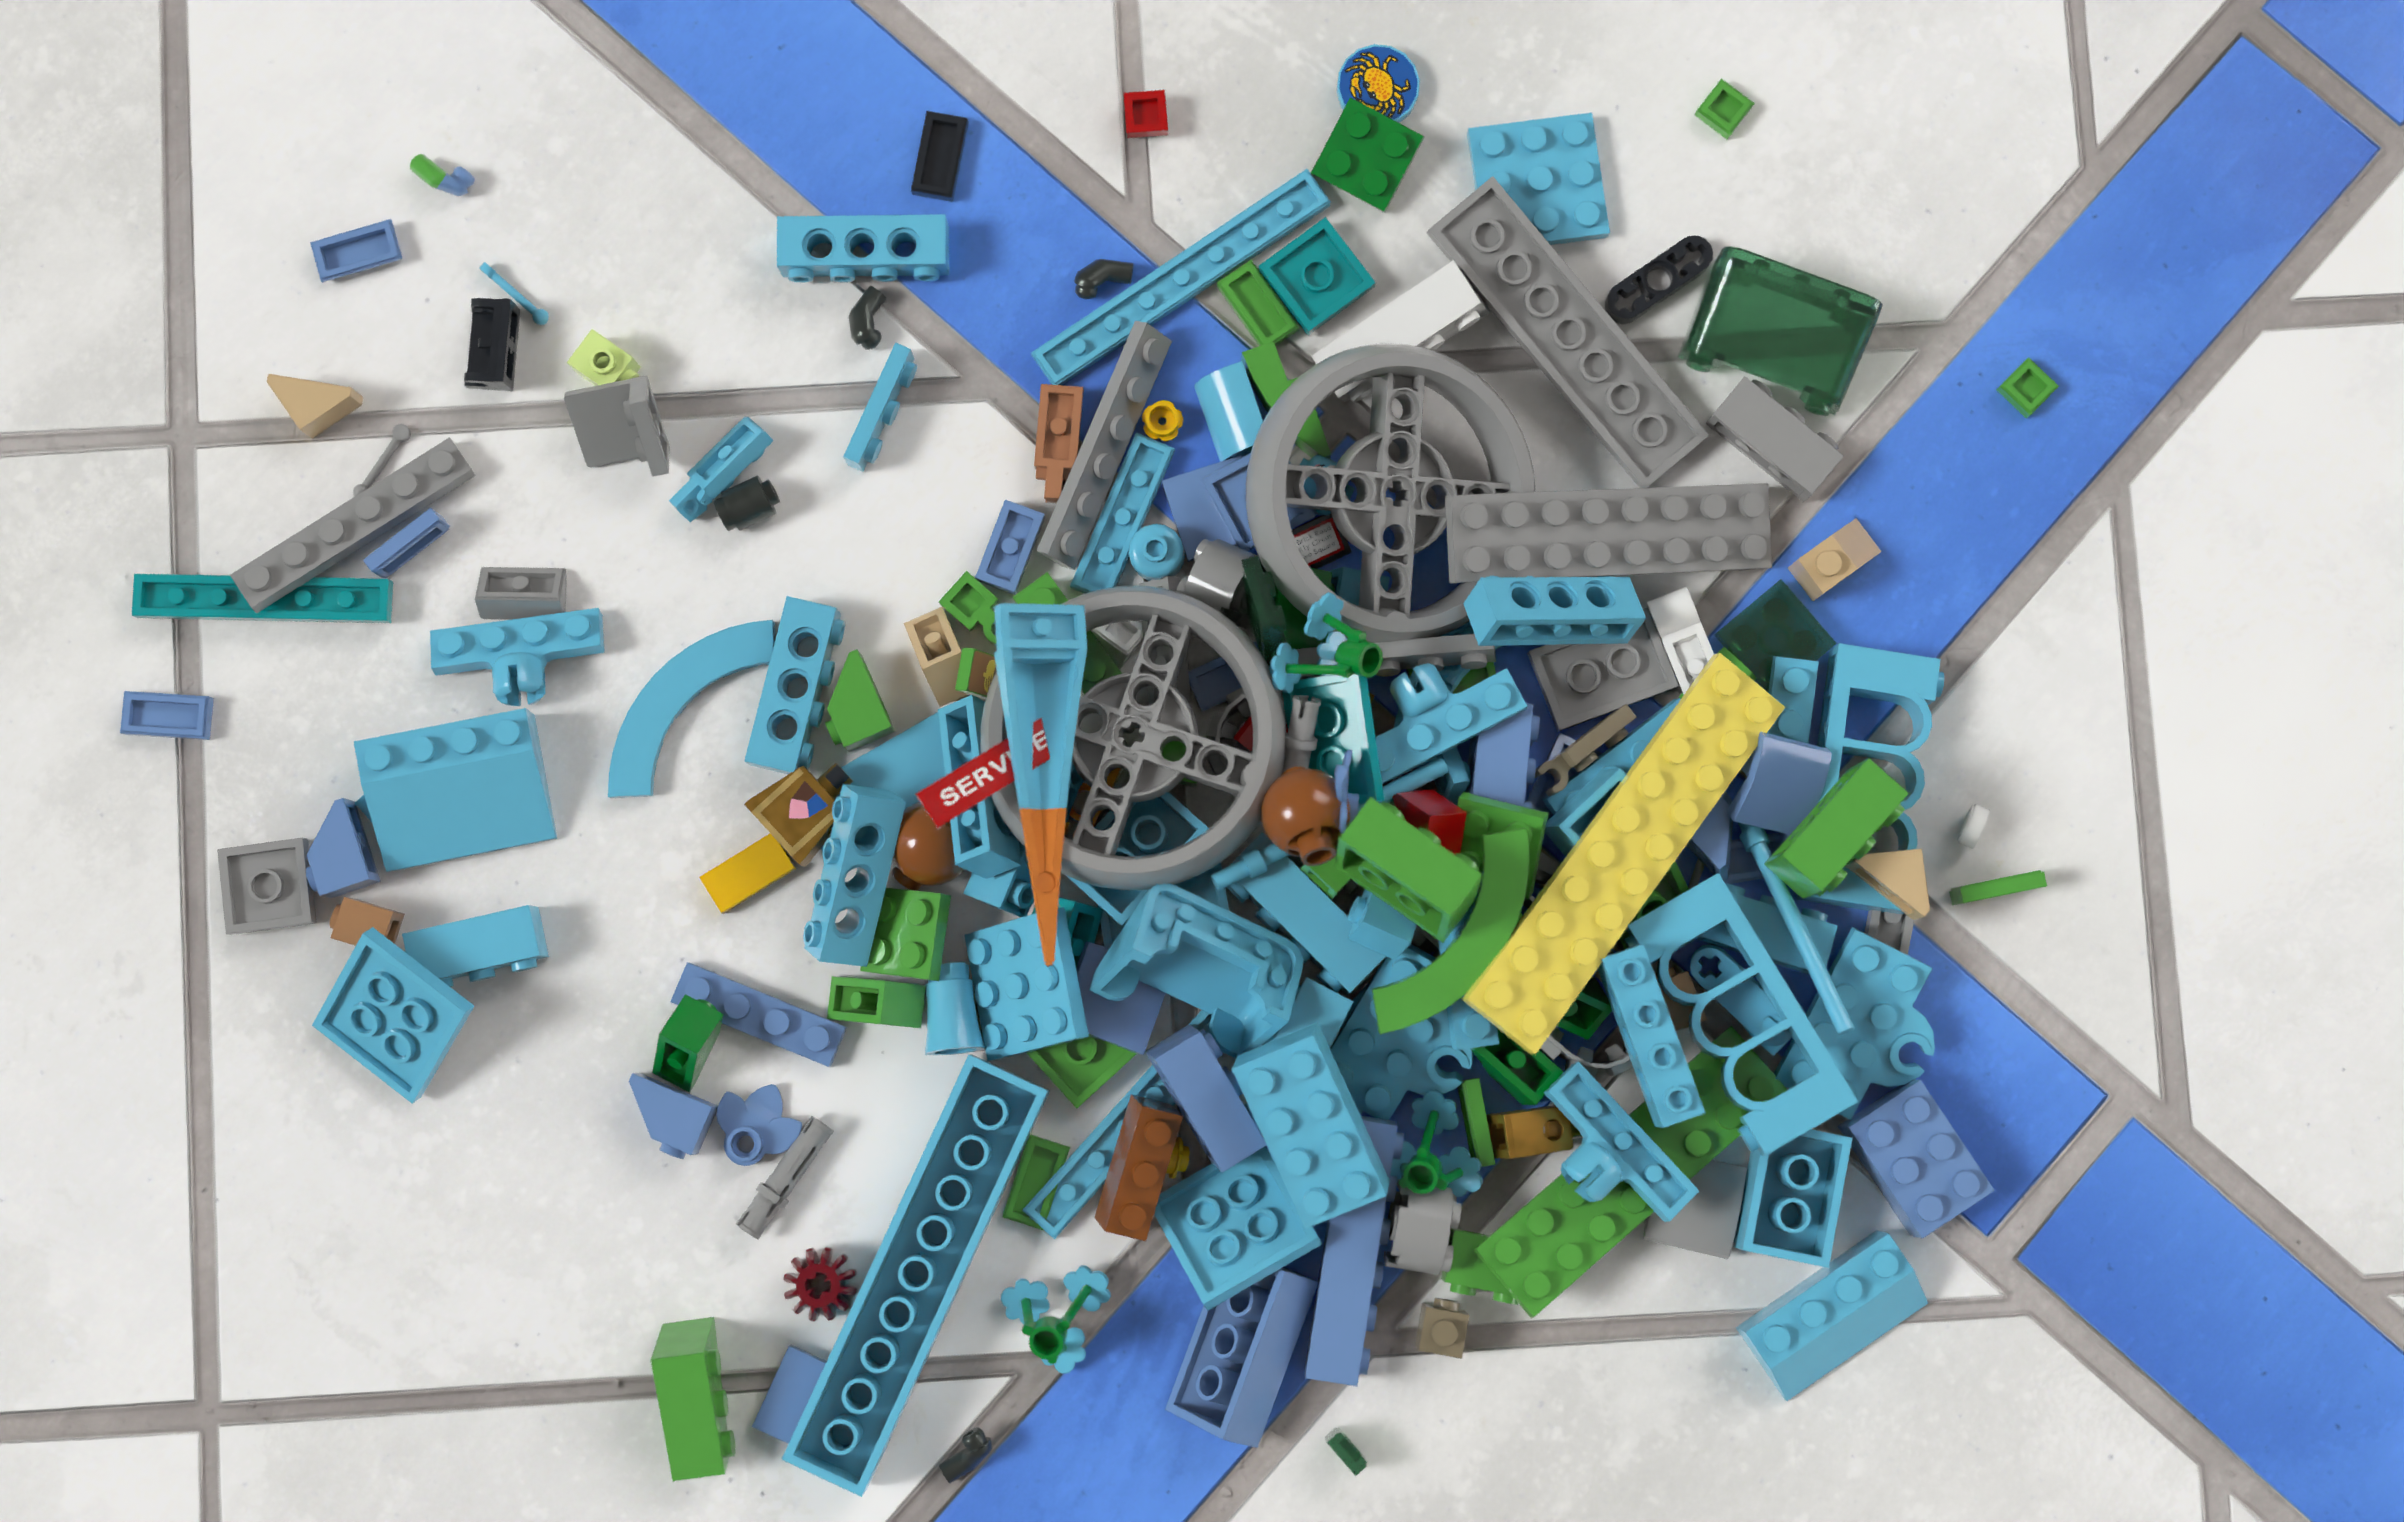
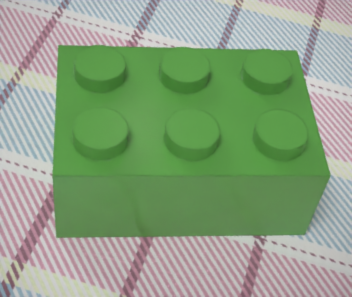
M1868 758L1849 768L1764 865L1802 899L1814 894L1820 897L1826 891L1830 893L1847 876L1848 873L1843 870V867L1846 864H1850L1855 858L1860 860L1874 846L1876 840L1872 835L1884 826L1888 828L1903 813L1905 808L1900 803L1909 793Z
M1370 797L1339 837L1334 867L1444 943L1474 903L1483 874L1477 871V865L1467 856L1461 853L1454 855L1442 847L1439 838L1431 831L1423 827L1416 829L1403 820V814L1395 806L1388 802L1380 804Z

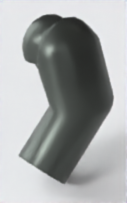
M1106 259L1095 260L1077 272L1074 282L1077 284L1075 287L1076 295L1083 299H1093L1098 291L1097 286L1106 281L1131 284L1133 263Z
M871 285L851 309L848 316L851 338L856 344H861L866 350L874 349L881 341V332L874 328L873 316L887 299L879 290Z
M973 1428L966 1432L962 1438L966 1448L939 1464L949 1484L975 1469L992 1450L990 1437H985V1433L981 1428Z

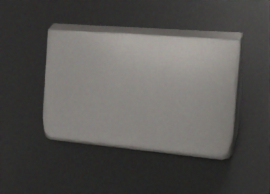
M481 567L475 595L479 616L482 619L512 620L565 612L566 568Z

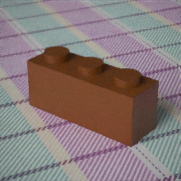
M1131 1094L1094 1217L1105 1232L1146 1241L1183 1119V1115L1171 1104Z

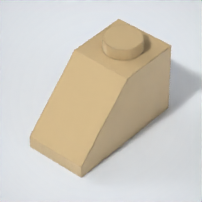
M1856 518L1791 564L1788 569L1813 602L1882 551Z
M943 607L904 623L921 669L939 707L965 698L968 694L955 690L962 649Z

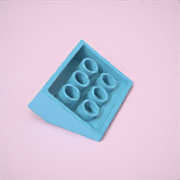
M526 708L354 741L360 781L386 872L557 839L535 714Z

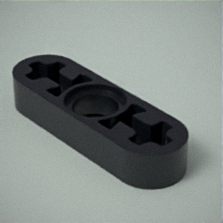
M1692 235L1685 237L1616 284L1606 297L1605 311L1616 323L1628 324L1635 321L1702 275L1712 262V246L1701 236ZM1686 248L1691 252L1697 250L1701 252L1702 255L1698 260L1700 265L1691 261L1678 272L1675 265L1685 257L1687 253ZM1655 269L1665 271L1670 278V286L1665 290L1653 289L1647 281L1648 273ZM1637 281L1642 295L1634 300L1631 305L1632 311L1629 312L1627 308L1618 310L1615 306L1619 300L1618 295L1620 294L1625 299L1634 294L1638 289V286L1634 284Z

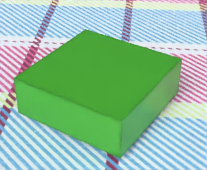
M1721 79L1694 115L1725 139H1728L1755 103Z
M2028 357L1996 390L2025 418H2028L2059 386Z

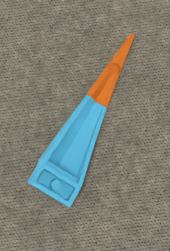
M1000 603L994 607L997 651L994 653L1043 957L1045 964L1051 966L1055 961L1067 799L1087 653L1084 605ZM1042 718L1050 759L1032 770L1033 722Z

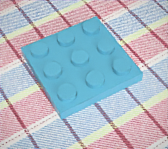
M1592 112L1468 128L1467 137L1475 190L1493 176L1550 245L1608 238L1610 229Z
M1064 907L1058 908L1055 961L1051 966H1047L1044 962L1036 913L964 935L987 1061L1000 1060L1089 1037Z
M372 927L360 937L312 1026L413 1104L423 1096L475 1006Z
M1266 1146L1223 1173L1211 1163L1160 1193L1154 1213L1207 1311L1322 1245L1312 1226L1305 1229L1278 1168Z

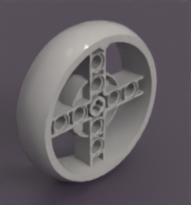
M1385 343L1364 345L1332 355L1312 366L1280 395L1269 410L1254 441L1248 463L1246 477L1248 524L1254 546L1269 577L1283 596L1307 617L1311 606L1319 601L1324 594L1328 592L1336 594L1319 580L1303 558L1291 530L1287 507L1331 511L1333 520L1341 534L1353 546L1362 551L1359 606L1336 595V598L1342 600L1344 604L1339 612L1342 617L1341 621L1353 629L1364 631L1366 633V641L1392 642L1440 637L1469 622L1463 603L1477 584V582L1460 583L1455 589L1435 603L1410 611L1414 554L1419 553L1433 543L1446 528L1445 496L1468 495L1469 492L1473 494L1535 492V478L1529 448L1514 415L1503 399L1478 374L1459 361L1427 348ZM1373 378L1370 434L1355 442L1341 456L1335 468L1288 464L1296 438L1312 412L1338 389L1356 381ZM1424 386L1434 390L1449 401L1471 426L1485 454L1491 482L1452 479L1449 467L1441 454L1431 444L1421 439ZM1394 398L1402 405L1403 412L1400 419H1397L1391 411V404ZM1392 441L1400 449V456L1397 462L1390 458L1388 452L1389 444ZM1307 477L1312 478L1317 487L1316 495L1313 499L1309 498L1304 491V482ZM1349 480L1357 488V496L1354 502H1351L1345 495V486ZM1429 488L1433 489L1437 495V503L1434 509L1426 501V494ZM1386 489L1396 494L1395 501L1392 498L1386 497ZM1387 527L1393 531L1395 537L1394 544L1390 549L1383 541V533ZM1384 570L1389 572L1392 577V585L1387 592L1380 583L1381 574Z
M1119 586L1096 590L1070 599L1061 605H1084L1086 632L1100 626L1125 621H1147L1150 623L1132 673L1119 674L1104 679L1093 686L1083 697L1080 696L1072 762L1080 777L1091 787L1073 841L1064 836L1061 873L1083 883L1117 890L1151 889L1156 884H1176L1198 876L1231 855L1251 835L1262 820V803L1267 790L1282 774L1286 752V721L1280 692L1273 687L1270 667L1255 644L1234 622L1216 609L1185 594L1149 586ZM1192 635L1212 647L1226 661L1239 680L1251 712L1253 726L1252 754L1198 736V727L1193 710L1186 698L1174 687ZM1159 646L1170 647L1174 651L1171 661L1164 665H1156L1151 662L1150 656L1155 648ZM997 670L989 686L983 708L980 738L981 754L1008 738ZM1150 686L1158 689L1159 698L1153 705L1141 706L1136 702V695L1143 687ZM1091 713L1101 715L1103 717V725L1100 730L1092 734L1081 731V721L1086 715ZM1134 728H1139V733L1144 738L1142 743L1134 742L1132 748L1126 747L1128 743L1125 738H1122L1123 734H1131ZM1172 741H1180L1186 746L1184 757L1175 762L1164 759L1162 754L1165 745ZM1221 755L1227 759L1228 766L1221 775L1213 776L1204 771V763L1210 756ZM1117 768L1128 770L1130 779L1126 786L1120 789H1112L1108 786L1107 777L1112 770ZM1183 778L1237 795L1228 810L1212 827L1188 843L1154 855L1139 857L1115 856L1133 802L1147 801L1162 796L1173 789ZM1014 781L992 794L991 797L1006 825L1025 846ZM1109 809L1115 813L1113 826L1104 831L1095 829L1092 824L1094 815L1099 810Z

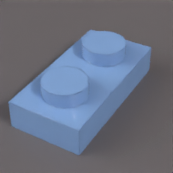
M1005 499L975 579L1016 595L1043 525L1045 514Z

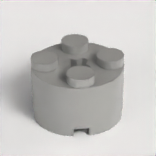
M1204 539L1196 549L1194 556L1195 564L1189 576L1184 577L1180 581L1176 592L1200 600L1222 613L1238 627L1247 629L1257 615L1266 594L1267 586L1260 584L1262 572L1268 573L1258 555L1220 539L1214 541Z
M1398 1179L1397 1186L1400 1192L1395 1193V1199L1390 1204L1388 1219L1391 1220L1388 1239L1393 1241L1391 1252L1384 1251L1385 1266L1438 1275L1440 1271L1449 1272L1453 1260V1246L1449 1245L1450 1229L1457 1230L1459 1226L1461 1203H1456L1457 1196L1452 1193L1451 1188L1447 1187L1445 1190H1440L1435 1187L1433 1191L1427 1194H1417L1409 1190L1408 1187H1400V1179Z

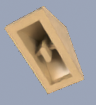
M268 374L267 377L268 385L299 430L312 439L362 406L363 396L351 387Z
M1922 849L1865 854L1860 860L1855 858L1850 864L1845 865L1912 920L1923 918L1930 911Z

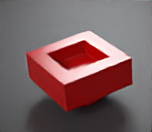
M1165 90L1123 93L1127 138L1168 135Z

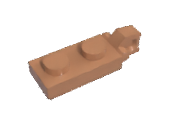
M1041 384L1034 468L1036 469V479L1045 480V503L1057 504L1064 488V482L1067 481L1079 452L1083 387Z

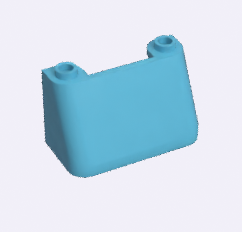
M1156 884L1143 896L1098 965L1089 990L1109 1000L1122 1001L1134 992L1138 980L1211 1014L1209 1033L1218 1044L1221 1052L1237 1058L1238 1055L1261 1046L1289 1022L1303 969V956L1296 944L1268 929L1174 884Z

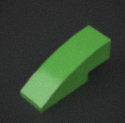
M1274 341L1242 352L1241 361H1243L1249 382L1268 413L1280 395L1297 378L1287 380ZM1315 409L1302 426L1295 444L1311 458L1315 455H1321L1330 459L1331 452Z

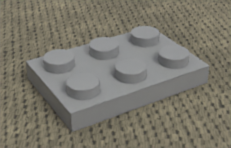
M1648 607L1643 609L1646 620L1628 643L1544 645L1527 653L1557 732L1611 713L1625 704L1630 706L1679 686Z

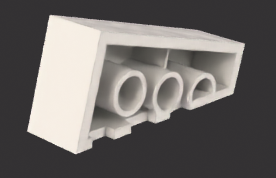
M1453 260L1313 354L1312 358L1318 364L1324 359L1348 349L1382 343L1405 344L1434 351L1443 345L1445 340L1469 328L1490 312ZM1373 378L1346 385L1335 391V394L1344 402L1349 399L1353 403L1357 402L1372 392Z

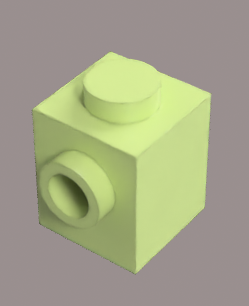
M593 329L590 330L567 361L577 374L594 386L639 377L637 372L641 368L632 356Z

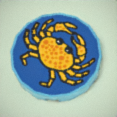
M1373 44L1358 49L1345 60L1338 73L1336 93L1342 110H1344L1351 97L1400 123L1410 115L1419 94L1420 80L1415 65L1405 53L1392 46Z

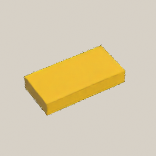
M770 833L699 878L720 912L725 914L796 870V867L782 845Z

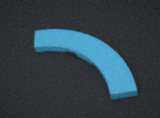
M773 620L749 622L708 635L674 656L654 674L638 694L619 730L609 770V798L653 796L657 760L664 737L675 718L677 719L686 706L701 693L700 691L718 679L725 678L744 669L769 665L775 643V622Z

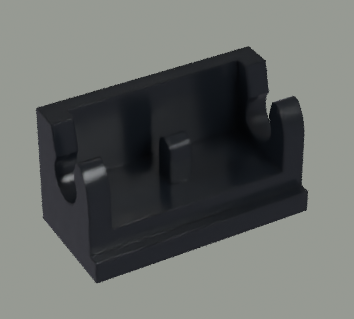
M472 298V324L467 373H464V386L469 389L513 391L520 309L511 299Z

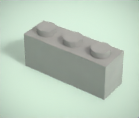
M1744 376L1706 424L1804 503L1813 495L1844 455L1837 451L1839 447L1832 438L1821 432L1816 434L1804 424L1806 422L1805 418L1797 410L1790 406H1785L1784 408L1772 398L1771 390L1765 384L1756 379L1750 381Z

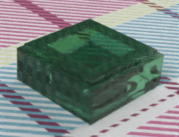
M1335 1427L1325 1436L1327 1444L1355 1476L1367 1467L1364 1455L1340 1428L1337 1429Z

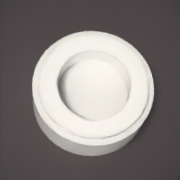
M1977 804L1970 807L1957 837L1959 844L1971 849L1975 847L1990 813L1989 809Z

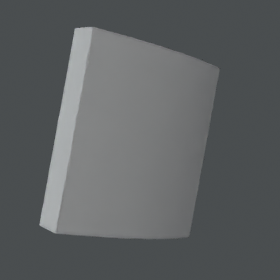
M1716 1160L1710 1161L1690 1179L1699 1192L1669 1222H1664L1655 1212L1650 1214L1646 1218L1643 1239L1728 1259L1737 1228L1747 1168Z

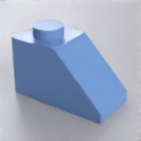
M1726 791L1686 845L1713 875L1719 873L1724 882L1729 877L1733 820L1726 812L1732 803V799Z
M346 798L335 800L307 853L310 867L306 868V876L309 885L314 892L318 891L319 896L334 898L381 882L355 801Z
M632 1073L629 1079L630 1086L651 1139L662 1143L659 1150L679 1159H684L686 1153L689 1155L699 1154L717 1112L718 1105L642 1073Z

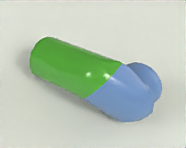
M424 154L416 155L411 160V171L435 189L455 196H462L467 194V189L474 184V177L462 166L456 167L453 173L449 175Z

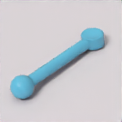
M486 262L479 267L483 273L532 314L533 321L537 325H544L548 322L549 314L546 310L537 309Z

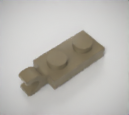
M1627 704L1623 705L1605 717L1552 760L1538 766L1535 769L1534 778L1548 772L1554 777L1555 782L1553 787L1546 791V794L1553 796L1562 791L1568 784V771L1570 768L1574 767L1577 772H1580L1598 758L1594 750L1603 743L1609 749L1627 736L1629 733L1625 726L1633 721L1636 715Z

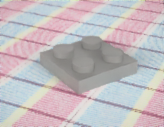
M302 837L217 849L226 934L234 935L317 923L314 893L306 876V868L310 867L307 859L309 851L307 838Z

